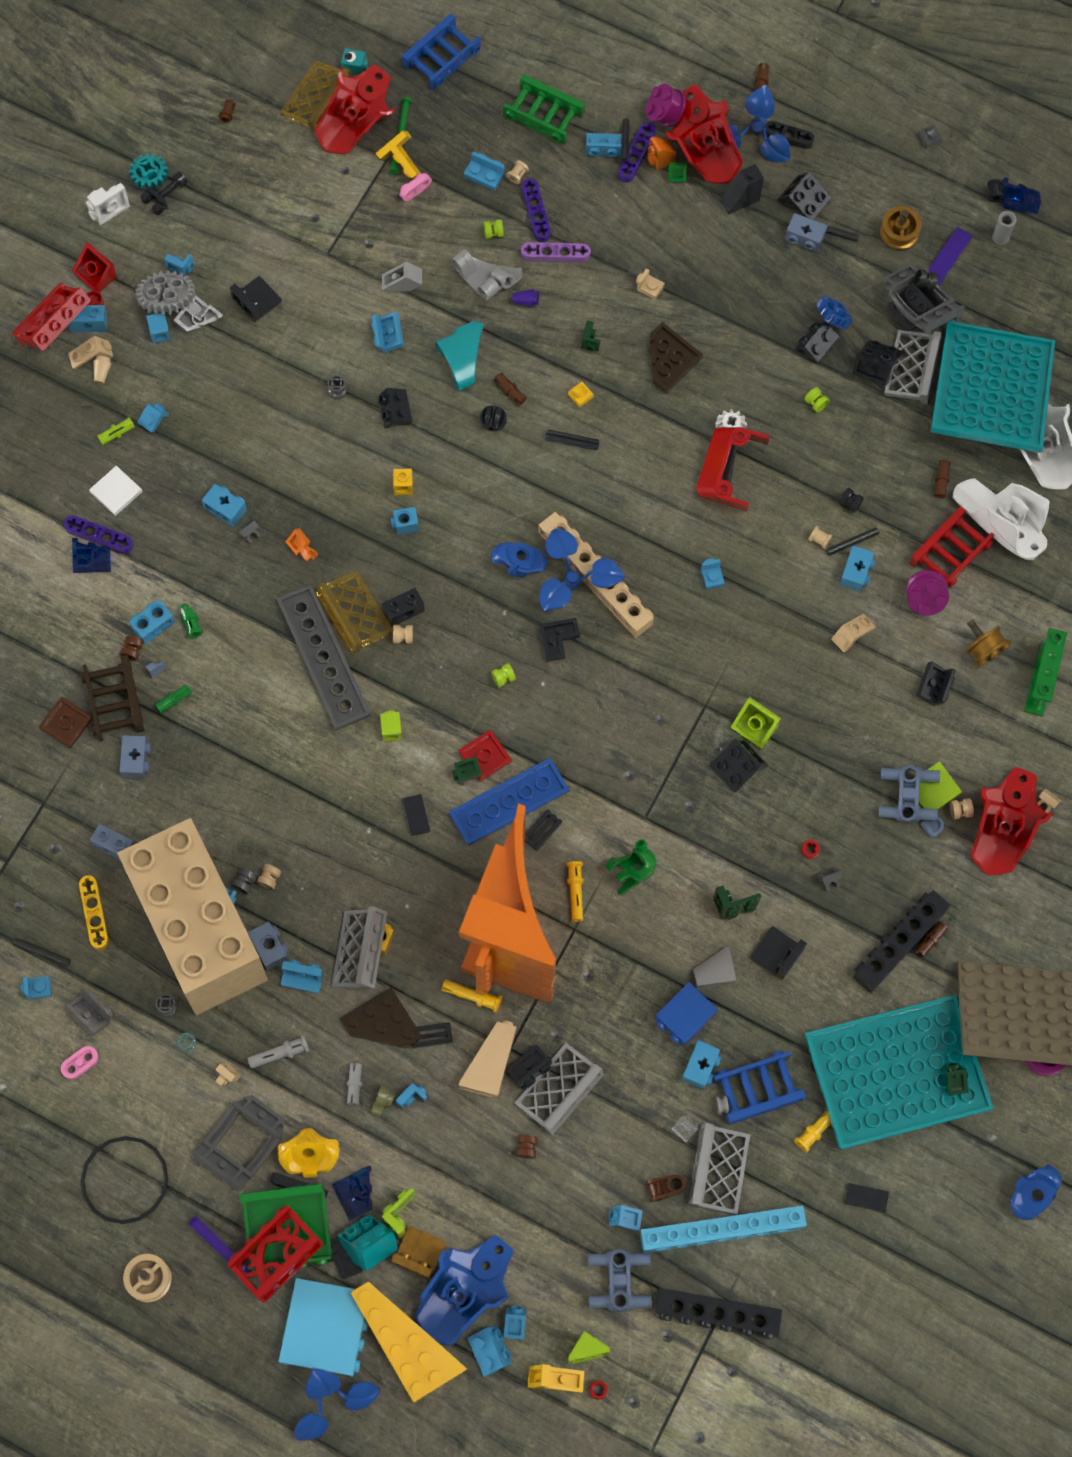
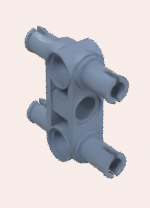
M913 765L901 766L899 769L881 768V780H898L900 788L899 805L897 807L879 806V818H896L898 822L918 823L920 820L938 821V809L921 808L919 806L920 783L922 781L940 783V770H923V768ZM914 771L916 776L914 779L909 780L905 777L906 773ZM906 809H912L914 814L910 818H905L903 812Z
M622 1249L609 1250L606 1254L588 1253V1267L607 1266L609 1268V1293L605 1296L589 1295V1309L608 1308L610 1311L623 1312L631 1311L633 1308H651V1295H633L630 1286V1268L632 1266H650V1253H632L629 1250ZM622 1255L625 1262L622 1265H617L613 1260L614 1256ZM616 1297H623L626 1304L623 1307L616 1306L614 1302Z

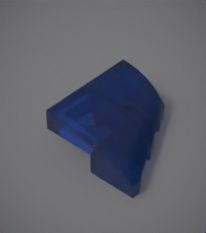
M1004 177L1002 193L1004 195L1002 200L1003 209L1037 214L1041 205L1040 192L1028 188L1021 183L1015 186L1008 183L1009 178Z
M72 538L73 573L111 572L110 548L97 546L92 542H89L88 545L78 542V538Z
M370 1165L332 1184L349 1221L372 1210V1200L370 1197L372 1192L370 1172H372V1168Z

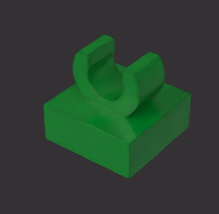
M686 162L668 163V181L686 182Z

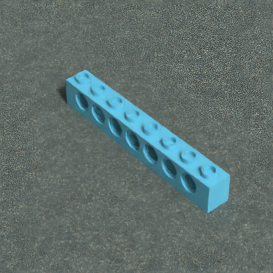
M796 1206L642 1229L640 1237L643 1253L803 1230L807 1227L804 1207Z

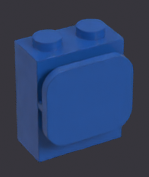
M688 982L655 1016L657 1021L655 1024L663 1032L666 1030L671 1035L670 1039L676 1045L681 1044L684 1047L717 1014L718 1009Z

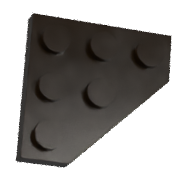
M663 322L650 333L653 383L667 394L703 358V354Z
M392 987L340 1018L349 1035L354 1038L368 1039L372 1042L395 1045L404 1049L413 1045L415 1041L418 1042L422 1039V1035Z

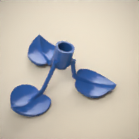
M763 85L752 92L746 99V109L749 114L754 116L751 124L740 133H738L736 125L730 124L738 149L742 144L740 136L752 128L755 132L762 131L765 142L760 146L762 156L772 162H784L790 159V145L786 137L778 133L771 134L769 138L766 137V128L764 127L767 118H770L774 113L775 103L772 93L766 85Z
M554 529L546 540V551L554 559H562L565 556L567 574L565 582L560 583L558 579L552 578L542 585L540 591L542 610L545 612L566 606L571 600V591L577 590L580 583H583V580L591 574V583L600 588L611 587L624 580L625 575L613 560L601 558L594 562L593 571H588L580 578L577 572L571 571L568 556L577 552L578 545L575 537L565 530Z
M312 1368L305 1392L310 1399H318V1414L309 1413L301 1418L294 1431L295 1440L316 1439L327 1430L328 1420L322 1417L321 1398L337 1391L344 1399H347L345 1402L346 1408L361 1410L375 1401L380 1393V1387L375 1386L371 1382L363 1381L351 1386L348 1394H345L339 1388L340 1379L337 1375L323 1369Z

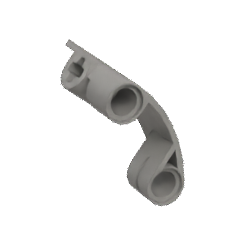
M465 249L451 259L452 265L462 278L485 300H489L502 288L508 289L523 278L522 268L493 265L472 257Z

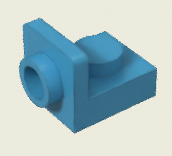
M169 254L164 258L166 269L172 272L176 271L177 274L183 273V276H186L188 272L190 273L193 270L194 262L191 254H188L184 261L178 256H171Z
M707 559L701 564L700 570L706 590L725 585L720 568V559Z
M27 976L23 977L24 983H21V993L28 1000L52 997L50 976L31 979Z
M412 1083L396 1099V1104L401 1109L405 1106L409 1107L415 1101V1095L425 1103L427 1101V1096L425 1095L427 1092L421 1085L418 1084L416 1086Z
M624 1205L612 1206L608 1216L609 1226L640 1231L643 1210Z
M519 1305L506 1307L503 1338L524 1340L526 1308Z

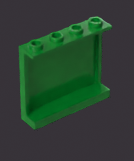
M324 1183L247 1192L239 1195L240 1203L243 1204L247 1240L255 1237L260 1232L261 1227L275 1217L276 1212L280 1208L288 1205L324 1242V1245L307 1262L315 1261L316 1265L328 1263V1260L333 1257ZM287 1220L282 1225V1229H287L289 1224L291 1227L289 1235H292L295 1230V1222ZM300 1228L297 1237L307 1241L310 1236ZM287 1242L267 1244L264 1265L270 1262L282 1265L285 1262L284 1247ZM293 1243L289 1248V1255H292L296 1251L295 1248L291 1249V1247L294 1245ZM248 1267V1270L254 1269V1271H255V1270H256V1267H255V1268H249V1267Z

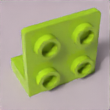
M413 1188L409 1191L405 1189L398 1196L399 1200L394 1205L390 1203L382 1211L384 1213L382 1215L384 1224L394 1231L399 1240L405 1236L406 1226L397 1214L416 1197Z

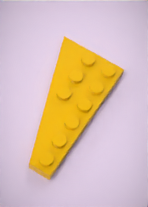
M369 1281L350 1292L413 1403L467 1370L464 1365Z

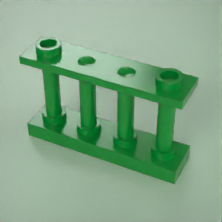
M523 74L520 78V89L522 91L512 106L506 103L503 105V116L550 137L555 142L565 145L567 141V132L565 130L574 116L582 118L585 113V103ZM528 94L536 96L537 99L528 113L519 110ZM546 101L552 104V107L542 121L534 117L542 102ZM561 108L568 113L559 128L549 123L557 110Z
M1048 628L1045 642H1040L1024 709L1025 713L1043 717L1046 703L1052 702L1068 632Z

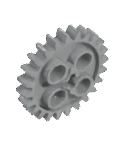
M169 270L164 274L162 271L158 275L153 273V277L147 275V280L142 279V284H138L136 289V298L139 306H142L143 310L147 309L148 313L154 311L155 315L159 312L162 315L165 312L171 315L172 311L179 313L178 309L185 310L184 305L190 306V302H193V297H195V287L192 279L189 280L188 275L183 276V273L177 275L176 271L171 274Z

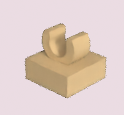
M1045 789L1039 796L1041 800L1037 804L1040 806L1042 803H1046L1048 808L1045 812L1048 813L1052 807L1054 809L1057 807L1061 799Z
M227 1062L220 1063L216 1068L220 1075L215 1082L223 1086L228 1082L237 1081L242 1074Z

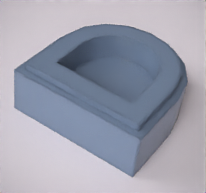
M938 817V821L924 820L920 824L931 839L940 835L944 829V822L940 817Z

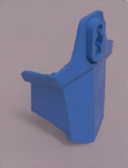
M492 1236L483 1244L468 1252L453 1248L443 1249L438 1259L440 1269L420 1296V1305L415 1313L418 1326L440 1345H453L488 1308H496L509 1299L503 1279L513 1256V1249L498 1236ZM497 1247L503 1249L501 1254L495 1253ZM489 1262L490 1268L483 1270L482 1265Z

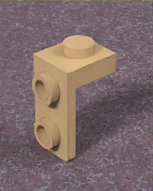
M93 336L69 352L68 356L72 368L77 369L95 356H105L111 359L113 353L109 341Z
M862 614L843 624L831 640L843 652H846L858 638L874 630L876 626L865 614Z

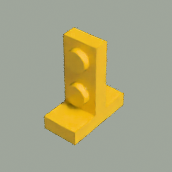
M401 131L376 154L380 159H387L393 153L394 160L403 166L405 175L408 178L415 179L421 172L402 148V145L411 138V135L408 131Z
M545 1364L529 1367L527 1388L583 1392L584 1371L556 1368Z

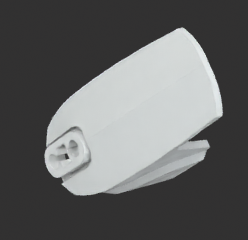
M975 478L965 480L956 485L953 491V499L987 533L990 534L992 532L995 534L993 538L1006 549L1025 560H1034L1046 550L1047 539L1042 533V528L1049 510L1050 502L1048 499L1022 485L1014 483L1008 485L998 494H994Z

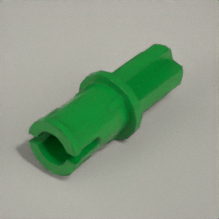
M184 685L173 693L169 692L168 696L154 705L159 713L162 714L170 707L177 706L178 702L189 696L192 692L187 685Z

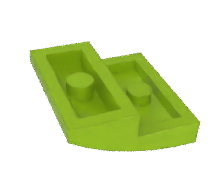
M940 761L927 769L940 770V783L922 781L920 783L919 804L922 808L940 810L947 803L962 794L961 789Z

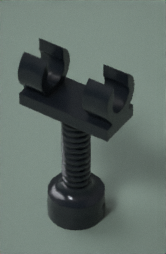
M177 172L173 176L174 180L158 194L151 187L141 194L140 197L145 204L150 203L152 199L157 201L152 207L156 215L162 214L168 208L163 198L177 186L183 187L188 183L181 172Z

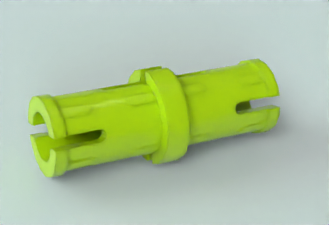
M128 418L117 425H111L110 429L98 434L97 437L101 444L105 445L115 438L119 439L122 434L135 428L131 419ZM121 427H124L123 429H121V430H119V431H117V432H115L114 434H112V435L109 436V434H111V433H113L114 431L120 429Z

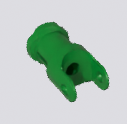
M182 604L180 607L182 613L181 620L188 631L187 637L192 639L201 636L204 632L199 626L198 615L188 604Z

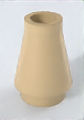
M96 356V359L93 360V382L97 384L105 383L106 376L111 367L110 358Z

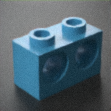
M160 600L151 602L143 612L135 614L131 621H129L131 629L145 645L175 623L173 615ZM157 613H163L161 617H154ZM142 624L148 625L144 629L139 628Z

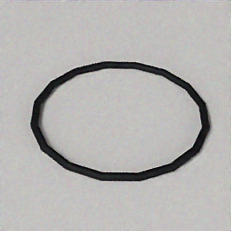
M128 1136L110 1139L94 1149L84 1164L80 1180L83 1198L91 1211L105 1221L119 1224L140 1221L155 1211L165 1196L168 1183L166 1162L157 1148L143 1139ZM123 1140L140 1142L153 1150L162 1163L165 1179L162 1193L154 1206L141 1216L127 1220L108 1218L97 1211L87 1197L84 1182L88 1164L95 1154L110 1143Z

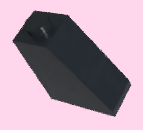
M756 164L739 171L720 201L728 214L760 201L764 177Z

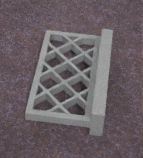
M898 330L894 347L901 351L904 350L908 357L901 361L898 359L897 363L892 366L889 383L885 387L884 395L920 400L921 404H928L941 345V332L934 331L929 336L926 333ZM901 336L909 337L912 341L903 345L900 339ZM928 339L929 343L921 347L918 341ZM915 344L919 350L910 354L907 348ZM922 353L925 360L918 363L914 357ZM912 360L915 366L907 370L903 364ZM900 366L904 373L897 377L893 371ZM919 369L922 375L914 379L910 373ZM908 375L912 382L904 386L900 379ZM896 382L901 387L897 391L889 390L890 386ZM915 384L918 388V394L909 393L907 389Z
M375 906L364 910L344 912L332 988L365 987L367 989H375L388 912ZM354 916L356 920L350 926V918ZM367 916L366 924L364 925L363 920ZM360 925L362 929L355 934L354 930ZM351 935L353 939L346 944L347 938ZM363 936V942L361 944L359 939ZM356 944L358 948L352 954L350 950ZM348 954L349 959L343 964V958ZM360 955V959H359V963H358V962L356 961V958ZM353 963L355 967L349 973L347 968ZM344 973L346 977L339 983L340 976ZM356 973H357L356 982H354V980H353L352 978H353V977L356 975Z
M565 1043L551 1059V1068L560 1066L561 1076L549 1077V1071L544 1075L540 1074L535 1078V1083L528 1087L515 1102L517 1107L544 1127L552 1136L604 1075L602 1068L597 1064L594 1065L568 1043ZM566 1050L573 1054L574 1061L562 1062V1055ZM577 1064H586L590 1067L586 1073L577 1074ZM574 1065L575 1074L563 1076V1066ZM575 1078L576 1085L572 1089H565L564 1080ZM561 1080L562 1090L551 1091L550 1081ZM539 1082H547L548 1091L536 1092L537 1084ZM562 1094L563 1100L560 1104H552L551 1095ZM548 1095L549 1105L538 1106L537 1096ZM527 1097H534L535 1107H525L522 1102ZM549 1109L550 1116L545 1122L538 1117V1110Z
M709 1123L701 1125L687 1206H697L737 1215L750 1134L715 1127ZM715 1132L722 1133L726 1139L719 1146L714 1140ZM735 1137L744 1138L743 1147L739 1150L736 1149L731 1141ZM726 1143L734 1151L727 1158L720 1149ZM717 1150L723 1161L715 1166L710 1157ZM735 1155L740 1160V1167L736 1170L728 1162ZM725 1162L731 1173L722 1178L717 1167ZM714 1171L720 1181L711 1186L707 1180V1175ZM731 1175L737 1181V1186L732 1190L724 1181ZM720 1183L723 1184L728 1192L721 1198L718 1197L713 1189ZM709 1190L716 1199L712 1204L703 1203L704 1194ZM730 1195L734 1201L733 1209L726 1208L721 1200Z

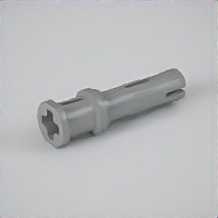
M301 1035V1038L290 1042L287 1040L279 1047L250 1056L248 1061L252 1069L286 1056L293 1058L295 1054L310 1051L305 1036Z

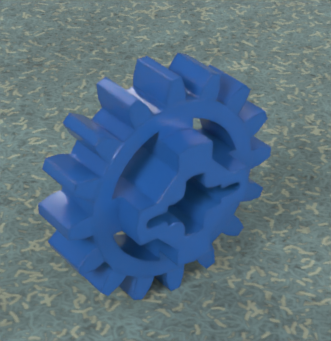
M822 296L816 304L824 320L835 327L847 329L853 321L852 316L848 314V310H846L842 302H838L831 297Z

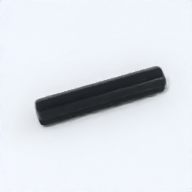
M550 429L546 431L545 439L593 450H598L600 443L598 439Z

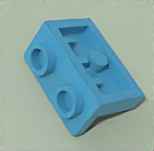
M587 133L586 155L621 156L622 134Z
M473 152L463 177L495 191L505 175V166L497 160L487 158L484 154Z

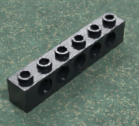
M934 890L929 894L925 892L918 900L920 904L916 908L912 906L906 913L908 917L904 921L900 919L893 927L895 931L891 935L887 933L880 941L882 945L878 949L874 947L867 955L869 959L865 963L861 961L854 969L856 973L853 978L870 993L879 986L950 908L951 905ZM922 909H928L931 915L925 916L922 913ZM913 922L917 924L918 929H911L909 927V923ZM896 937H903L905 939V943H898ZM889 950L893 957L887 958L884 956L883 951ZM870 965H878L880 971L874 972L871 970Z
M659 1288L655 1315L664 1321H671V1318L679 1319L681 1324L691 1325L692 1322L700 1323V1327L712 1328L713 1325L719 1326L721 1331L732 1332L733 1329L741 1330L743 1335L753 1336V1333L761 1334V1338L774 1339V1336L777 1337L780 1333L783 1310ZM672 1303H681L683 1310L679 1313L674 1312L671 1307ZM700 1306L703 1309V1315L695 1316L692 1312V1307ZM720 1309L724 1315L723 1319H715L712 1314L713 1310ZM741 1313L744 1317V1322L736 1323L733 1315ZM754 1317H762L764 1319V1326L757 1327L754 1324Z

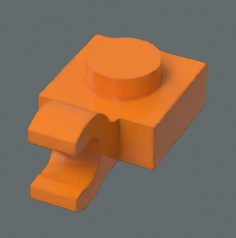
M300 528L295 529L285 541L296 555L302 554L306 561H309L310 558L314 560L318 556V553L308 546L310 540Z

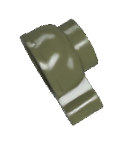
M380 1084L370 1114L380 1117L384 1106L390 1108L395 1092L390 1091L389 1087Z

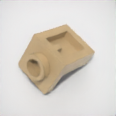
M646 268L636 279L637 291L656 300L665 283L650 276V270Z

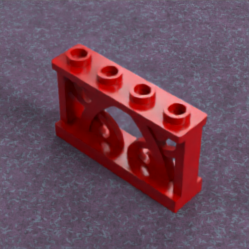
M59 283L11 334L23 347L31 346L44 351L89 304L91 299L81 288H72Z
M287 1205L280 1208L276 1212L275 1217L270 1222H266L255 1237L248 1239L245 1247L240 1252L234 1253L227 1265L250 1289L254 1296L262 1303H265L324 1245V1242ZM287 1220L295 1222V1230L292 1235H289L291 1232L289 1224L287 1229H282V1225ZM300 1228L310 1236L307 1241L297 1237ZM287 1242L284 1247L285 1262L282 1265L276 1262L264 1265L267 1244ZM293 1243L294 1245L291 1247V1249L295 1248L296 1251L292 1255H289V1248ZM248 1259H251L252 1262L247 1267H256V1270L251 1273H245L242 1270V1265ZM271 1267L276 1269L272 1275H270V1270L266 1272L265 1270ZM258 1275L261 1286L257 1289L248 1278Z

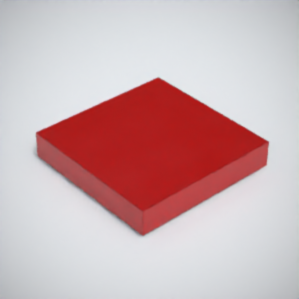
M491 730L459 749V753L464 760L477 757L482 776L477 777L479 782L512 762V759Z

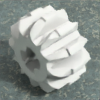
M732 409L729 413L724 410L722 415L717 417L715 427L746 428L745 415L740 416L739 411L733 413Z

